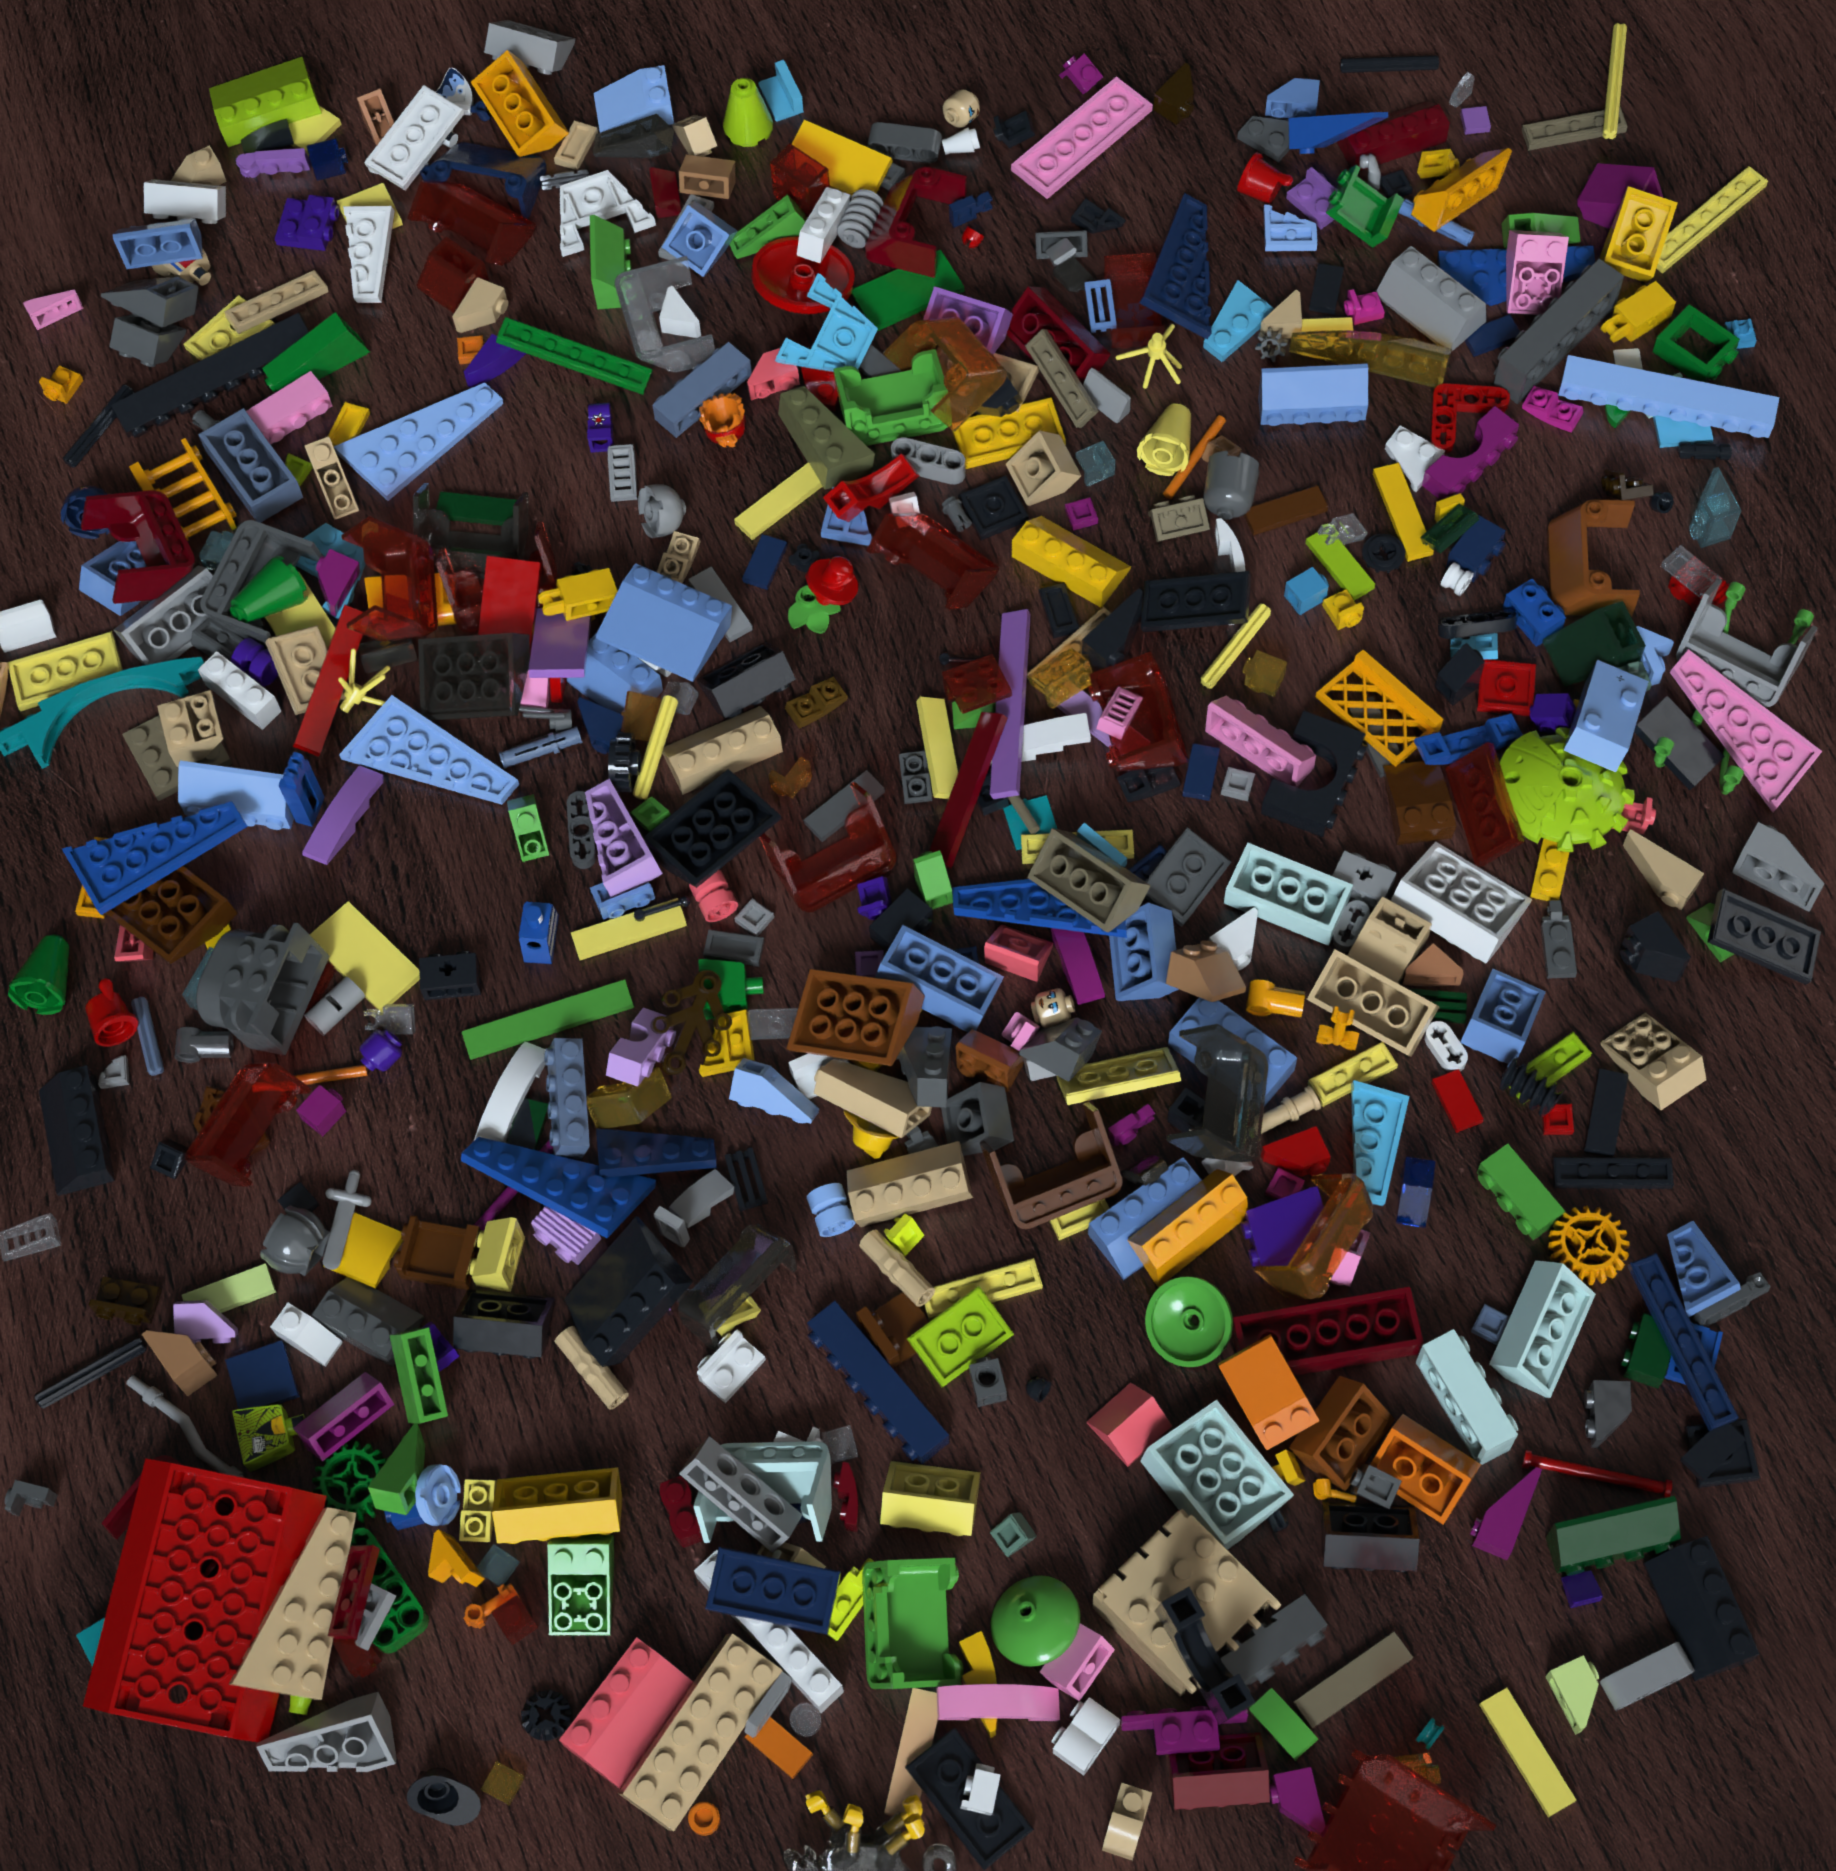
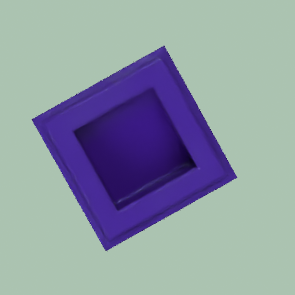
M1591 1570L1561 1577L1570 1608L1599 1602L1603 1598L1600 1587Z

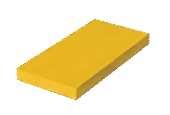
M804 120L782 162V166L829 188L850 194V197H852L853 193L860 189H867L877 193L893 160L889 156Z
M1052 397L1022 404L1019 412L1015 411L1012 414H1005L1003 417L980 414L951 421V429L958 451L965 457L966 469L1012 458L1039 430L1060 435L1066 445V439Z

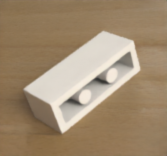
M152 179L144 182V213L153 214V218L168 219V216H177V220L199 218L202 219V223L216 224L217 220L226 217V186Z
M829 187L825 188L800 230L797 256L818 263L822 262L838 234L837 229L841 224L845 210L848 208L850 194Z
M216 651L198 669L208 688L263 730L281 712L274 695Z

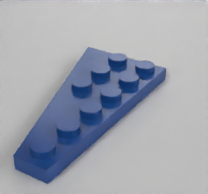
M1593 246L1567 247L1563 275L1564 282L1580 278L1585 267L1588 265L1592 266L1595 263ZM1507 249L1438 251V267L1485 302L1486 305L1493 306L1506 302Z
M231 801L199 810L198 814L184 818L182 816L173 817L170 822L159 825L157 822L116 833L109 839L102 841L95 839L87 841L84 846L77 848L70 846L62 848L97 911L103 915L248 827L234 803Z
M1030 879L952 887L954 915L1127 938L1125 920L1112 931L1105 932Z
M483 1137L476 1138L461 1154V1161L605 1238H608L655 1189L656 1185L655 1179L639 1175L603 1178L600 1176L598 1165Z

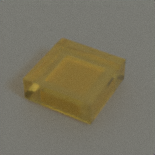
M496 1761L481 1790L510 1806L525 1777Z

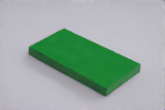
M940 249L936 251L935 278L896 269L854 288L850 296L859 311L878 328V332L926 310L934 286L957 294L965 292V286Z

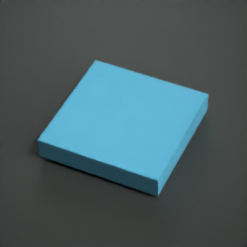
M1658 415L1653 416L1659 448L1675 447L1681 443H1691V445H1694V443L1707 444L1713 442L1711 426L1703 427L1697 423L1674 421L1671 418Z

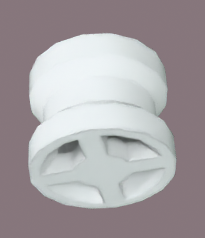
M1454 562L1445 573L1441 586L1444 588L1450 587L1456 595L1461 596L1469 586L1474 573L1469 570H1462L1460 565Z

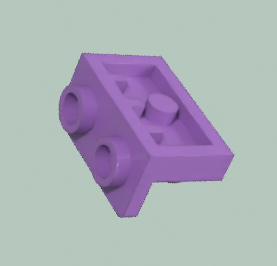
M1310 167L1307 169L1306 178L1287 192L1286 199L1312 222L1316 223L1320 229H1323L1334 220L1326 214V210L1330 204L1328 199L1336 188L1326 180L1322 173Z

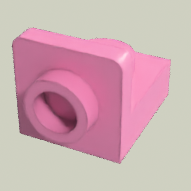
M1016 1012L1002 1032V1036L1012 1042L1010 1046L1020 1052L1036 1035L1040 1026L1021 1013Z

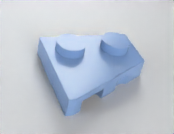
M1264 205L1265 251L1317 250L1316 223L1306 219H1299L1296 215L1288 212L1285 215L1273 211L1272 206Z

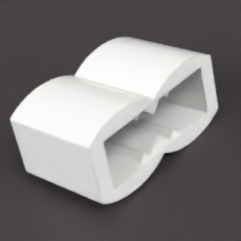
M1090 1697L1085 1703L1081 1701L1077 1703L1070 1714V1717L1073 1719L1067 1729L1061 1727L1051 1741L1055 1744L1053 1754L1083 1776L1120 1725L1118 1717Z

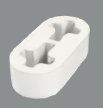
M1442 1021L1432 1022L1424 1035L1426 1045L1445 1071L1450 1073L1459 1069L1461 1072L1468 1060L1465 1048L1446 1023ZM1434 1031L1438 1034L1444 1033L1443 1043L1439 1038H1432ZM1448 1050L1450 1051L1452 1056L1460 1057L1458 1064H1456L1455 1061H1448L1450 1056Z

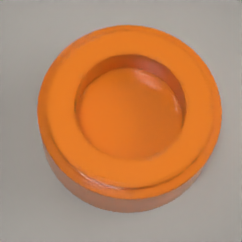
M699 1802L689 1811V1825L698 1835H710L720 1825V1813L709 1802Z

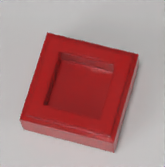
M1556 1104L1550 1113L1542 1117L1543 1135H1573L1572 1104Z

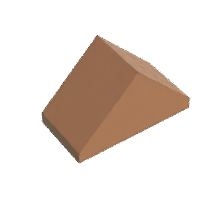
M380 88L357 97L363 121L376 146L394 124Z
M1433 943L1405 969L1402 985L1460 986L1463 978V969Z

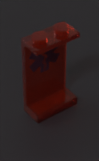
M1156 252L1104 256V279H1110L1117 324V329H1112L1111 331L1110 328L1112 348L1127 349L1130 347L1147 346L1153 334H1164L1161 315L1139 303L1155 264Z

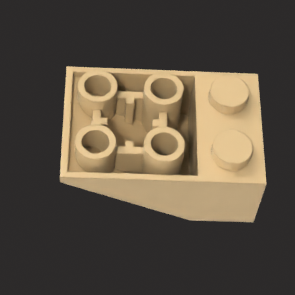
M1382 896L1368 917L1347 956L1399 984L1403 979L1405 969L1415 960L1427 941L1432 924Z
M1646 1012L1600 1042L1603 1049L1622 1072L1629 1075L1628 1079L1640 1094L1660 1110H1663L1707 1080L1702 1055Z

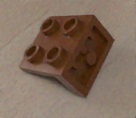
M903 1292L871 1313L866 1306L856 1312L859 1326L872 1345L893 1369L917 1354L907 1341V1338L929 1323V1320L920 1307L916 1306Z

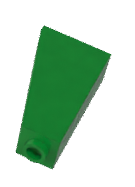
M335 312L262 369L267 376L265 382L273 392H276L310 371L319 380L367 355L370 351L358 333Z

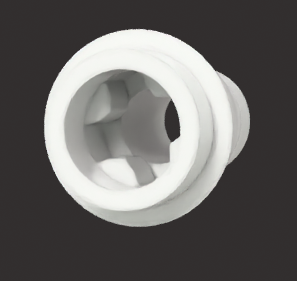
M968 127L942 140L945 155L975 152V149L980 148L975 128L969 130Z

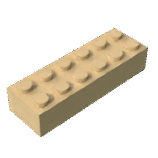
M733 1633L726 1634L618 1794L667 1830L675 1831L746 1726L750 1715L783 1670Z

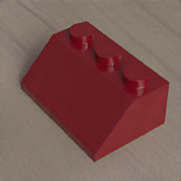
M1261 1733L1219 1735V1751L1168 1754L1174 1809L1192 1810L1202 1807H1225L1227 1805L1240 1804L1255 1805L1270 1802L1269 1770Z

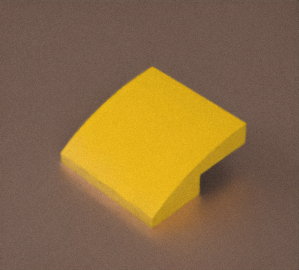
M354 1212L341 1263L338 1268L332 1271L376 1289L390 1268L391 1258L403 1242L401 1239L402 1232Z

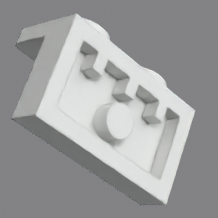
M738 1329L733 1334H726L718 1344L719 1349L712 1356L707 1355L698 1365L697 1375L699 1381L724 1403L737 1392L766 1360L761 1352L743 1338L742 1333Z

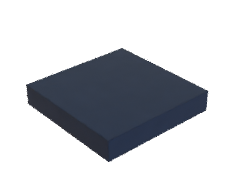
M283 1340L225 1360L238 1409L277 1405L300 1397Z

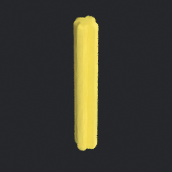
M1261 603L1248 617V623H1244L1202 675L1201 684L1212 689L1270 616L1271 609Z
M669 695L663 696L641 764L640 775L637 777L632 792L634 797L641 800L648 798L677 708V698Z

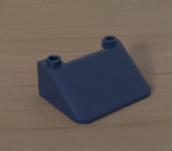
M461 142L455 144L431 164L425 179L431 200L434 203H438L444 184L450 177L453 169L506 179V193L510 197L518 199L522 218L529 220L541 187L540 176L545 175L547 166L545 160L539 156L526 155L519 157L514 151Z

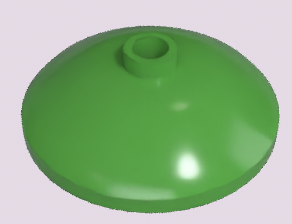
M1186 1276L1172 1279L1155 1291L1147 1306L1145 1325L1148 1338L1159 1355L1178 1366L1197 1367L1213 1361L1225 1350L1231 1338L1233 1318L1227 1299L1215 1285L1198 1277ZM1193 1315L1199 1318L1197 1326L1192 1323Z
M1032 1576L1022 1579L1010 1586L1001 1595L994 1607L990 1625L994 1644L1004 1657L1015 1664L1030 1667L1047 1664L1061 1656L1074 1641L1080 1624L1079 1604L1072 1591L1063 1582L1055 1578ZM1031 1609V1613L1024 1616L1025 1612Z

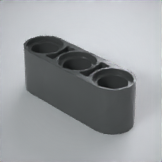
M877 122L871 126L867 147L892 159L933 163L938 159L942 135L935 129Z

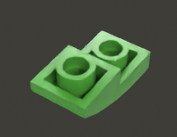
M1273 1688L1268 1690L1249 1708L1253 1716L1271 1733L1274 1739L1295 1761L1318 1740L1315 1734Z

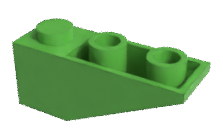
M1541 213L1508 215L1501 223L1504 249H1507L1509 230L1561 233L1569 237L1568 244L1580 243L1578 217Z
M413 1424L368 1486L376 1509L407 1515L416 1503L415 1491L417 1481L424 1470L425 1443L418 1424Z

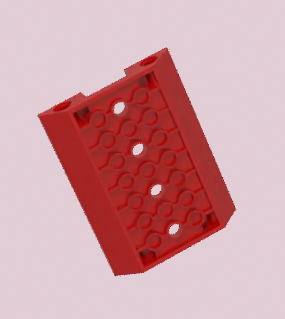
M145 1459L83 1707L233 1739L260 1742L269 1738L280 1693L229 1685V1682L233 1675L237 1673L244 1660L242 1658L257 1636L258 1628L281 1586L285 1584L292 1565L299 1558L306 1545V1539L323 1508H325L327 1496L189 1466ZM228 1497L233 1501L234 1509L229 1515L222 1516L217 1511V1504L222 1498ZM209 1559L215 1560L219 1566L218 1573L211 1578L205 1577L202 1573V1565ZM192 1622H199L203 1627L202 1636L198 1640L189 1639L186 1634L187 1626ZM178 1684L185 1686L188 1692L186 1700L180 1704L175 1703L170 1696L172 1688Z

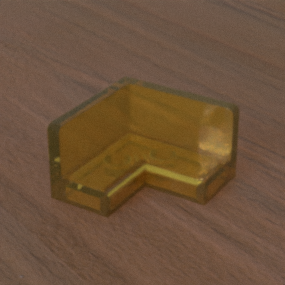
M660 1067L653 1068L648 1078L645 1077L638 1087L626 1082L600 1086L588 1095L586 1100L587 1108L595 1127L605 1129L641 1123L669 1101L671 1094Z

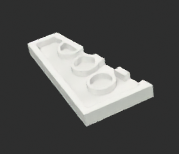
M343 206L347 225H345L346 234L349 239L348 252L352 266L350 270L353 297L357 303H381L395 211L392 206Z

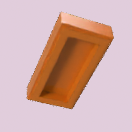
M771 1717L756 1737L752 1738L748 1734L745 1736L746 1740L792 1779L813 1756L809 1749Z

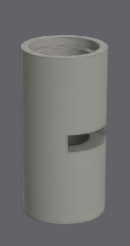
M346 976L313 1006L304 1017L324 1036L366 996Z

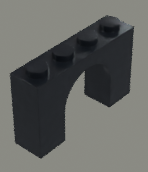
M1303 711L1293 733V740L1300 745H1307L1314 754L1326 760L1332 767L1335 777L1327 786L1318 790H1303L1273 779L1264 797L1261 814L1324 837L1327 828L1332 830L1338 816V814L1334 813L1337 805L1342 807L1348 791L1344 789L1347 782L1352 784L1358 768L1354 766L1357 760L1362 761L1368 748V745L1364 744L1366 734Z
M1190 1587L1161 1602L1156 1608L1155 1613L1219 1725L1255 1704L1256 1702L1240 1674L1233 1676L1215 1651L1202 1623L1205 1613Z

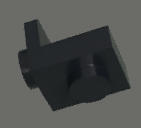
M1027 111L1006 121H1003L999 115L993 117L996 126L993 128L997 140L999 142L1003 141L1008 148L1035 136L1031 116Z

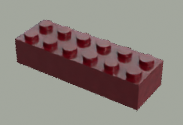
M1410 1287L1233 1317L1232 1335L1236 1353L1271 1334L1294 1376L1418 1355L1422 1345H1424Z

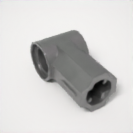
M182 1027L177 1030L174 1057L180 1062L195 1063L200 1061V1058H231L234 1053L233 1034L230 1031L203 1032L194 1027Z

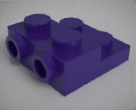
M309 195L308 200L287 198L275 236L276 244L326 251L328 241H332L334 221H337L339 218V206L335 204L334 198Z

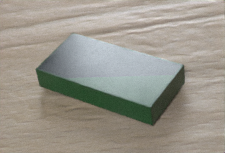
M524 1098L515 1116L507 1144L537 1150L548 1116V1104Z

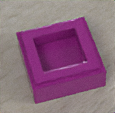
M1090 497L1065 504V511L1073 531L1098 524V517Z

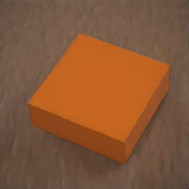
M483 335L457 338L459 364L471 363L484 345Z

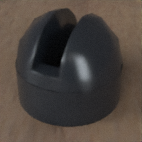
M1658 491L1649 499V505L1655 512L1668 513L1673 507V496L1669 492Z
M1034 1376L1026 1383L1027 1395L1038 1403L1046 1398L1051 1389V1382L1040 1376Z

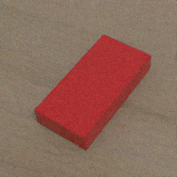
M1459 1069L1432 1079L1431 1083L1456 1133L1483 1123L1484 1118Z

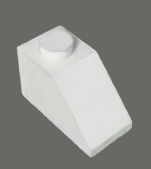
M1255 907L1209 937V941L1215 942L1217 947L1229 952L1238 971L1245 968L1251 961L1258 910Z
M290 1303L286 1304L270 1326L278 1338L325 1367L343 1343L342 1340L314 1318Z

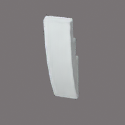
M1081 713L1024 725L1022 762L1036 760L1037 754L1063 751V746L1091 742L1087 714Z

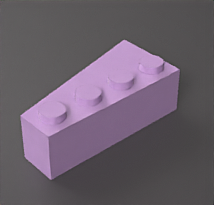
M610 779L586 791L585 795L590 820L594 830L593 836L598 850V861L602 870V881L611 898L636 889L660 876L662 872Z

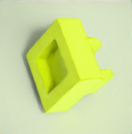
M904 1214L901 1218L896 1217L894 1219L896 1224L890 1230L885 1229L884 1233L892 1245L906 1256L923 1238L924 1234L914 1219Z

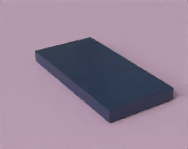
M719 1547L705 1609L828 1635L841 1572Z

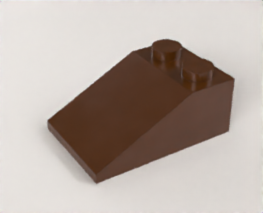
M1424 761L1399 764L1396 767L1394 765L1383 766L1396 845L1451 839L1457 826L1452 800L1440 765H1428Z

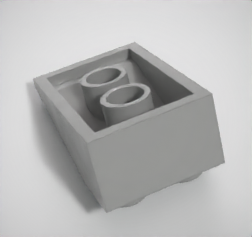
M1759 822L1745 844L1732 871L1733 874L1810 912L1824 886V882L1785 835L1779 833L1776 828Z

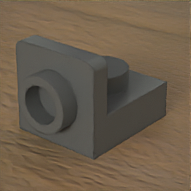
M1362 1464L1351 1475L1349 1484L1352 1487L1350 1492L1360 1495L1386 1509H1390L1402 1481L1371 1465Z
M15 1480L13 1487L9 1488L6 1493L5 1510L12 1515L20 1516L24 1503L42 1509L43 1504L54 1507L58 1495L49 1488Z

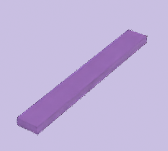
M1028 609L1002 613L995 713H1001L1008 719L992 759L990 795L993 799L1020 795L1031 616Z

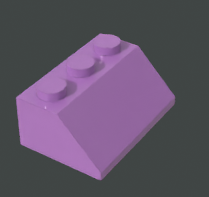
M934 286L918 337L990 360L1004 341L1013 314L1005 308Z

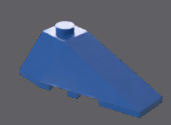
M1388 112L1289 118V149H1299V154L1315 153V148H1325L1388 118Z

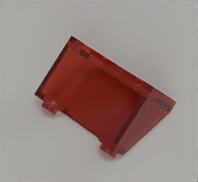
M1151 651L1089 674L1092 685L1088 686L1090 696L1093 702L1098 700L1102 712L1118 686L1143 697L1122 740L1109 735L1111 745L1109 746V752H1106V758L1111 768L1115 767L1117 771L1180 766L1189 762L1167 682ZM1119 697V698L1124 699V700H1126V701H1128V702H1130V703H1132V704L1134 703V702H1131V701H1129V700H1127V699H1125V698H1123V697ZM1116 703L1117 705H1120V706H1122V707H1124V708L1130 710V708H1128V707H1126V706H1124V705H1122V704H1120V703ZM1113 709V711H1116V712H1118V713H1120V714L1126 716V714L1121 713V712H1119V711ZM1111 715L1109 716V717L1114 718V719H1116V720H1118V721H1120V722H1123L1122 720L1117 719V718H1115V717H1113V716H1111Z

